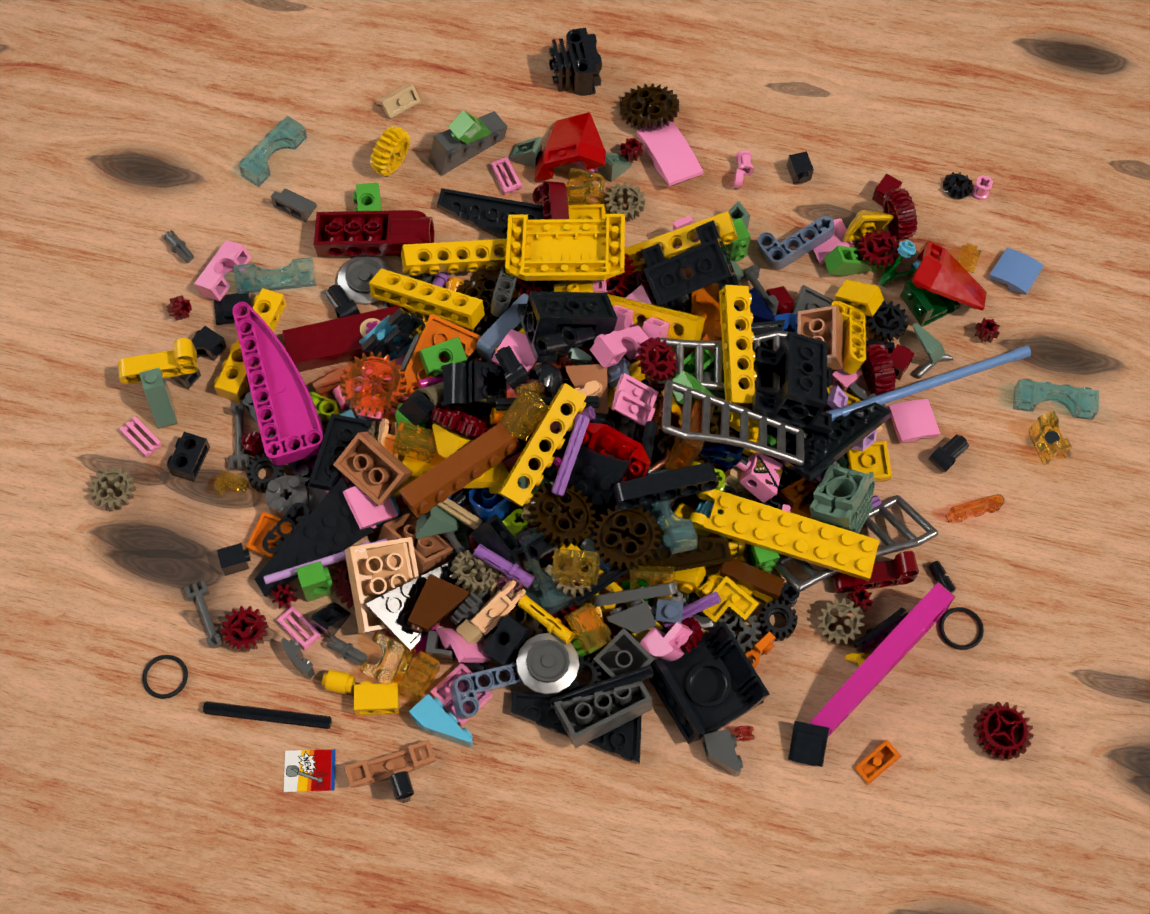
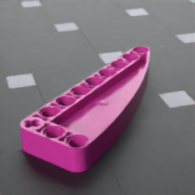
M246 302L237 303L233 307V316L266 456L272 464L281 466L318 455L325 432L312 396L302 376L282 343L265 321ZM276 433L274 437L269 438L271 434ZM316 439H320L318 443L312 444ZM300 445L298 449L293 450L295 446Z
M938 582L812 719L810 724L829 727V737L943 616L955 596Z

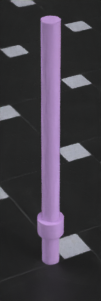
M381 539L372 543L387 541V539ZM368 541V542L362 543L361 545L371 544V543H370V541ZM345 551L264 576L265 583L269 584L298 575L297 568L321 561L322 566H327L346 560Z

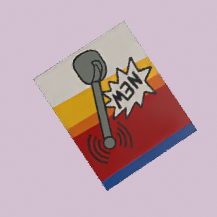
M336 749L285 751L284 792L335 791Z

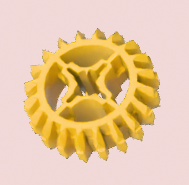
M388 127L375 143L376 145L373 148L370 159L371 168L383 176L389 177L392 173H395V170L399 168L408 154L407 151L411 143L410 135L400 127Z

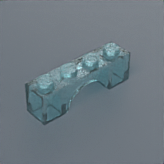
M289 116L280 121L277 127L271 133H268L265 139L255 146L246 158L241 160L239 164L241 176L257 187H260L271 175L268 165L270 156L281 149L296 150L307 138L305 126Z
M312 257L292 259L289 265L273 270L260 268L253 263L234 265V279L238 294L260 292L262 288L272 291L316 286L315 267Z
M1019 379L1014 387L1013 409L1033 412L1041 402L1057 401L1068 408L1073 418L1093 420L1099 412V390H1093L1089 387L1078 388L1068 384L1057 385L1051 382H1035L1030 379Z
M674 467L656 472L649 473V475L674 470ZM674 499L652 504L654 511L659 513L658 523L660 529H664V543L666 547H670L671 553L676 554L697 549V535L692 520L678 517L669 507Z
M536 526L516 534L517 541L522 546L517 552L518 554L522 553L525 559L522 561L525 571L535 576L532 586L541 595L539 598L541 607L547 609L551 615L573 606V597L570 592L567 596H564L563 590L558 591L557 585H554L552 578L548 577L540 568V560L532 559L528 554L527 545L543 535L542 532L536 533L538 529Z

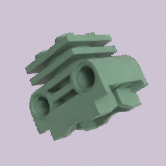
M838 463L830 465L822 482L813 493L814 500L810 505L811 518L859 534L873 508L871 497L875 489L874 473L866 474L843 468Z

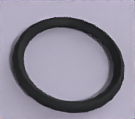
M963 607L952 608L946 611L940 619V634L949 646L959 650H967L981 642L984 634L983 623L972 610ZM965 612L975 618L979 625V636L973 643L957 645L947 638L944 632V621L950 614Z
M161 655L155 657L146 665L142 675V683L145 690L151 696L161 699L171 698L180 693L185 687L188 679V670L180 658L173 655ZM163 659L174 660L183 669L184 677L181 685L169 694H158L151 690L147 683V674L150 667Z

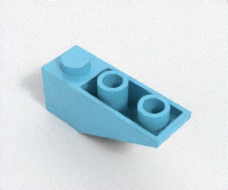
M428 694L409 711L411 719L425 733L469 748L473 747V735L465 727L463 729L460 728L457 724L459 722L451 712L447 714L442 709L444 705L437 697L432 698Z

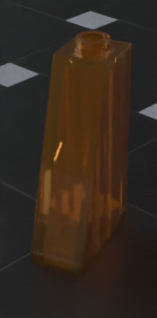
M694 398L691 402L690 432L701 433L702 401ZM712 404L710 409V421L715 408V405ZM676 437L665 468L676 470L691 466L701 452L704 441L684 440Z

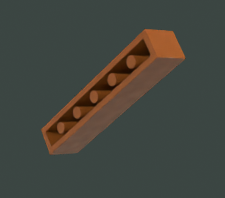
M504 421L500 422L400 489L399 492L405 504L417 518L429 512L434 506L445 501L458 490L463 489L465 485L479 478L492 467L497 466L508 456L516 453L521 448L518 437Z

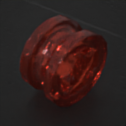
M739 726L734 729L737 733L735 736L736 741H751L755 739V735L752 734L754 731L753 726Z

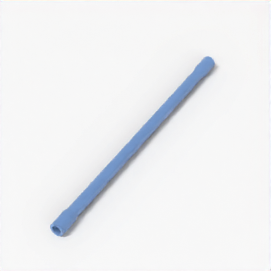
M1026 345L1011 350L1008 353L826 412L832 414L833 422L838 416L843 415L846 417L853 414L854 410L874 402L883 405L1012 361L1030 357L1031 349Z

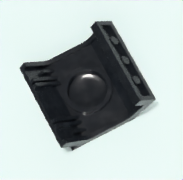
M724 621L718 623L700 642H696L697 648L692 647L690 653L685 651L683 656L674 661H662V659L658 658L650 664L654 675L649 680L688 744L702 739L704 734L717 732L764 703L763 700L770 695Z

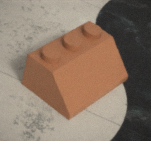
M837 306L798 311L797 333L827 342V367L832 368V370L843 369V317Z
M368 432L357 433L333 464L379 506L396 493L413 473Z
M411 511L383 524L378 540L386 538L387 541L412 537L418 574L421 576L441 566L452 554L454 548L439 534L417 539L416 521L418 518Z

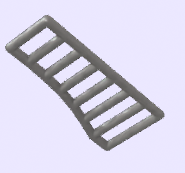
M772 331L754 336L752 343L753 351L755 352L757 346L761 347V342L771 339L772 350L777 351L780 347V339H785L789 332ZM660 337V342L666 340V346L676 347V360L678 361L676 363V374L684 371V348H695V378L706 389L725 391L723 383L722 340L698 341ZM736 343L737 348L742 350L741 345ZM703 349H715L714 382L703 381ZM737 363L738 367L742 369V365ZM754 366L757 375L755 390L759 393L776 396L781 389L780 375L772 371V387H762L761 368ZM665 380V381H663V382L658 381V382H656V383L659 384V385H665V382H666L667 380ZM738 382L740 388L745 389L744 385Z
M671 380L665 382L662 431L664 433L684 440L706 441L742 447L798 466L804 464L803 429L777 419L753 413L750 409ZM673 390L683 394L682 429L670 426ZM692 397L702 401L701 433L690 432ZM711 404L721 408L720 435L710 434ZM730 411L740 415V438L729 436ZM748 418L759 422L758 443L748 441ZM767 425L777 428V449L767 446ZM786 432L796 435V456L786 452Z
M895 495L872 508L864 523L886 545L877 549L876 557L918 547L938 536V531L899 495ZM897 504L926 533L916 537L888 508ZM880 513L908 541L895 543L871 518ZM785 555L781 556L774 566L788 583L792 584L797 592H802L838 573L831 569H825L817 573L808 562ZM794 560L810 578L799 582L784 564Z

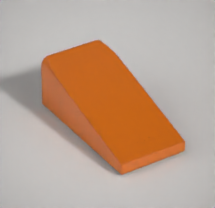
M886 739L859 762L854 769L869 785L902 756Z

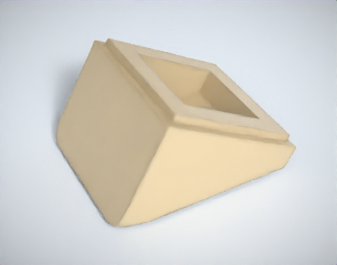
M466 619L456 629L468 643H481L486 640L482 632L469 619Z

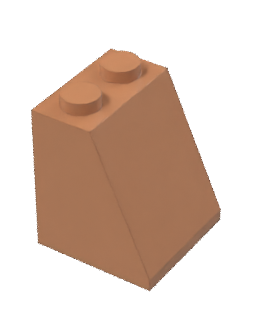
M601 364L566 366V371L575 388L581 387L583 389L587 382L594 380L603 385L602 393L597 395L599 397V408L593 409L595 413L611 415V409L608 407V367L603 368Z

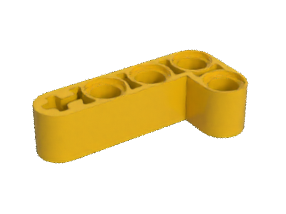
M834 301L830 306L836 305L843 317V370L849 374H855L866 360L865 314L856 307L840 301Z
M180 338L174 341V350L120 359L118 361L119 381L123 384L141 382L140 372L159 367L164 378L197 372V352L193 342L188 338Z

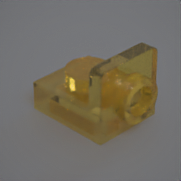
M969 243L966 246H961L957 261L967 272L974 273L981 250L977 249L978 246Z
M224 471L221 472L220 477H217L214 483V489L219 497H223L226 487L233 492H246L249 486L245 477Z

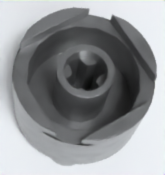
M286 475L280 476L268 483L265 499L271 514L282 518L295 503L301 502L308 505L309 495L305 484L299 477ZM297 507V515L294 518L290 515L288 518L296 522L298 516L305 514L303 512L305 508Z

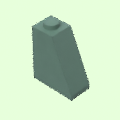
M160 367L140 372L143 390L157 428L160 429L178 424L170 389Z

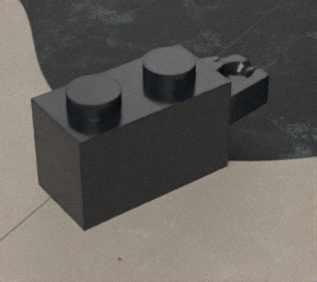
M497 514L470 533L478 545L482 544L507 561L518 564L519 568L523 567L515 553L522 546Z

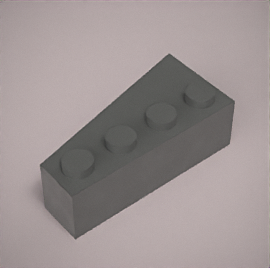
M495 111L478 118L491 131L490 135L469 144L455 140L451 135V129L434 135L429 162L441 176L505 138L507 125Z
M641 681L616 687L611 691L595 692L594 695L586 697L578 696L565 702L557 701L554 702L555 713L576 749L653 709L650 694Z

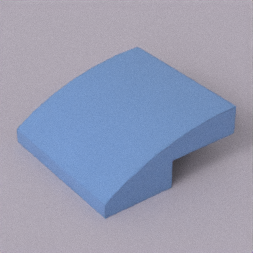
M1007 248L990 273V280L1007 284L1008 290L1026 295L1044 266L1024 253Z

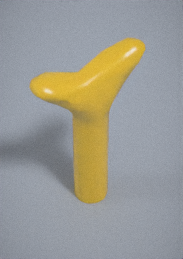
M850 653L845 656V660L858 663L861 666L871 654Z

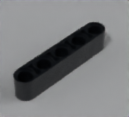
M702 463L619 482L613 486V493L618 508L628 510L711 491L719 486V481L713 464Z

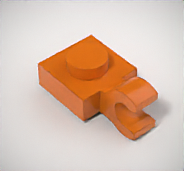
M768 632L751 651L745 654L747 658L754 659L755 662L752 664L754 669L759 664V657L763 653L767 655L774 648L773 643L776 637L771 632Z

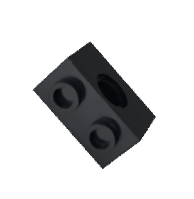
M506 614L505 617L502 616L498 620L496 631L488 636L484 643L486 646L483 649L485 653L502 665L511 664L533 630L513 615ZM505 633H507L510 637V640L506 645L503 643L502 640L503 635Z

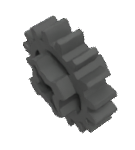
M476 590L473 594L469 592L466 600L454 609L455 612L449 619L456 626L463 619L470 620L485 604L482 599L488 591H482L479 595Z
M731 609V614L729 615L724 612L725 618H719L718 622L724 621L744 653H746L747 647L752 650V643L759 642L756 636L762 635L761 631L757 630L761 627V624L755 623L757 616H749L746 619L752 625V628H750V626L744 624V619L733 609ZM735 618L732 623L727 624L731 619ZM740 623V627L743 630V632H739V635L737 637L735 631L733 630H737ZM750 637L748 641L742 643L745 638Z

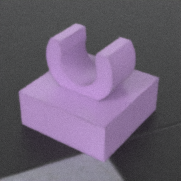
M838 385L831 387L825 408L832 410L845 407L848 396Z

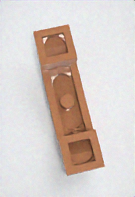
M426 740L410 745L408 749L367 762L362 760L344 766L350 788L389 780V777L395 773L408 771L409 773L436 760L430 741Z

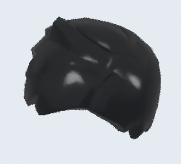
M537 364L530 371V376L542 382L543 386L546 387L545 396L554 397L563 384L561 371L553 364Z

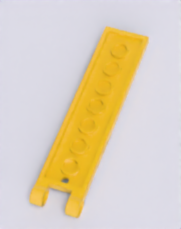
M716 489L697 494V497L714 503L709 518L701 513H691L688 524L693 528L702 529L869 581L871 578L880 541L878 539ZM722 510L723 514H718L717 511Z

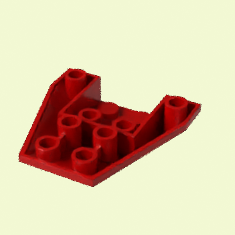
M590 112L560 119L555 122L535 167L534 181L536 183L553 179L554 167L581 160L587 170L605 166L606 150Z
M928 240L918 253L917 259L921 263L913 274L912 282L915 286L983 311L987 294L985 289L945 248Z
M588 424L581 443L582 446L595 449L596 452L605 455H614L615 458L621 460L627 459L632 461L622 482L646 476L651 461L642 444L606 424ZM615 496L608 507L612 512L615 510V505H617ZM591 506L590 510H594L595 514L599 517H601V514L605 516L608 515L607 510L604 513H602L594 506Z

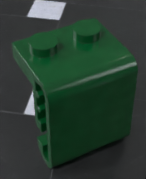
M912 279L905 282L900 295L921 327L956 311L960 307L957 301L916 287Z

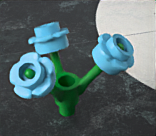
M909 240L899 242L897 249L900 254L892 267L887 264L882 278L878 281L883 287L888 281L891 282L893 279L914 274L921 263L919 260L916 263H912L911 270L900 273L895 270L903 257L910 258L912 255H915L916 249L913 242Z

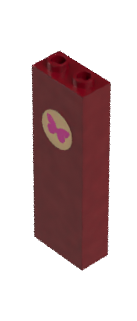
M399 306L282 330L286 351L299 372L371 357L369 352H363L359 341L385 317L391 316L397 311Z

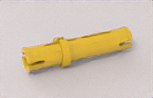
M738 554L734 557L735 559L746 563V560L743 556L740 557V555ZM720 570L716 574L707 578L708 581L696 590V594L700 599L711 594L724 579V577L719 576Z
M524 595L519 600L518 606L544 625L550 634H555L565 644L572 641L575 633L565 627L559 618H554L527 595Z

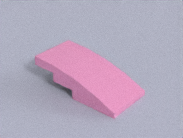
M669 121V126L663 124L662 129L657 126L655 131L651 127L647 131H645V128L637 130V137L645 145L646 153L653 160L654 168L669 186L703 174V170L692 149L673 122Z

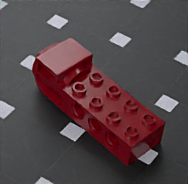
M417 210L317 212L313 245L318 257L400 256L401 258L403 245L434 243V222L432 217H427L426 214Z

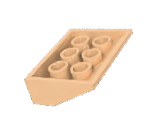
M412 537L352 546L344 550L359 634L387 629L364 606L365 603L419 577Z

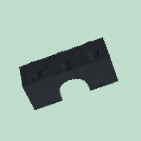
M207 326L198 330L191 340L196 349L197 358L205 356L215 361L227 347L224 338ZM198 369L197 372L170 378L189 390L201 374Z

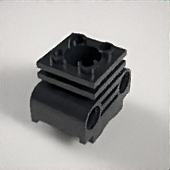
M586 27L572 29L566 34V50L563 38L559 39V51L556 40H552V48H549V55L552 57V59H549V67L555 75L552 76L553 84L557 85L558 92L562 91V79L565 91L569 90V78L573 92L579 96L596 94L595 86H601L599 74L602 69V60L596 49V35L588 34Z
M478 360L469 362V364L450 363L441 366L444 382V396L441 406H443L444 410H458L472 416L477 414L487 416L491 414L493 407L496 408L497 398H507L505 372L501 366Z

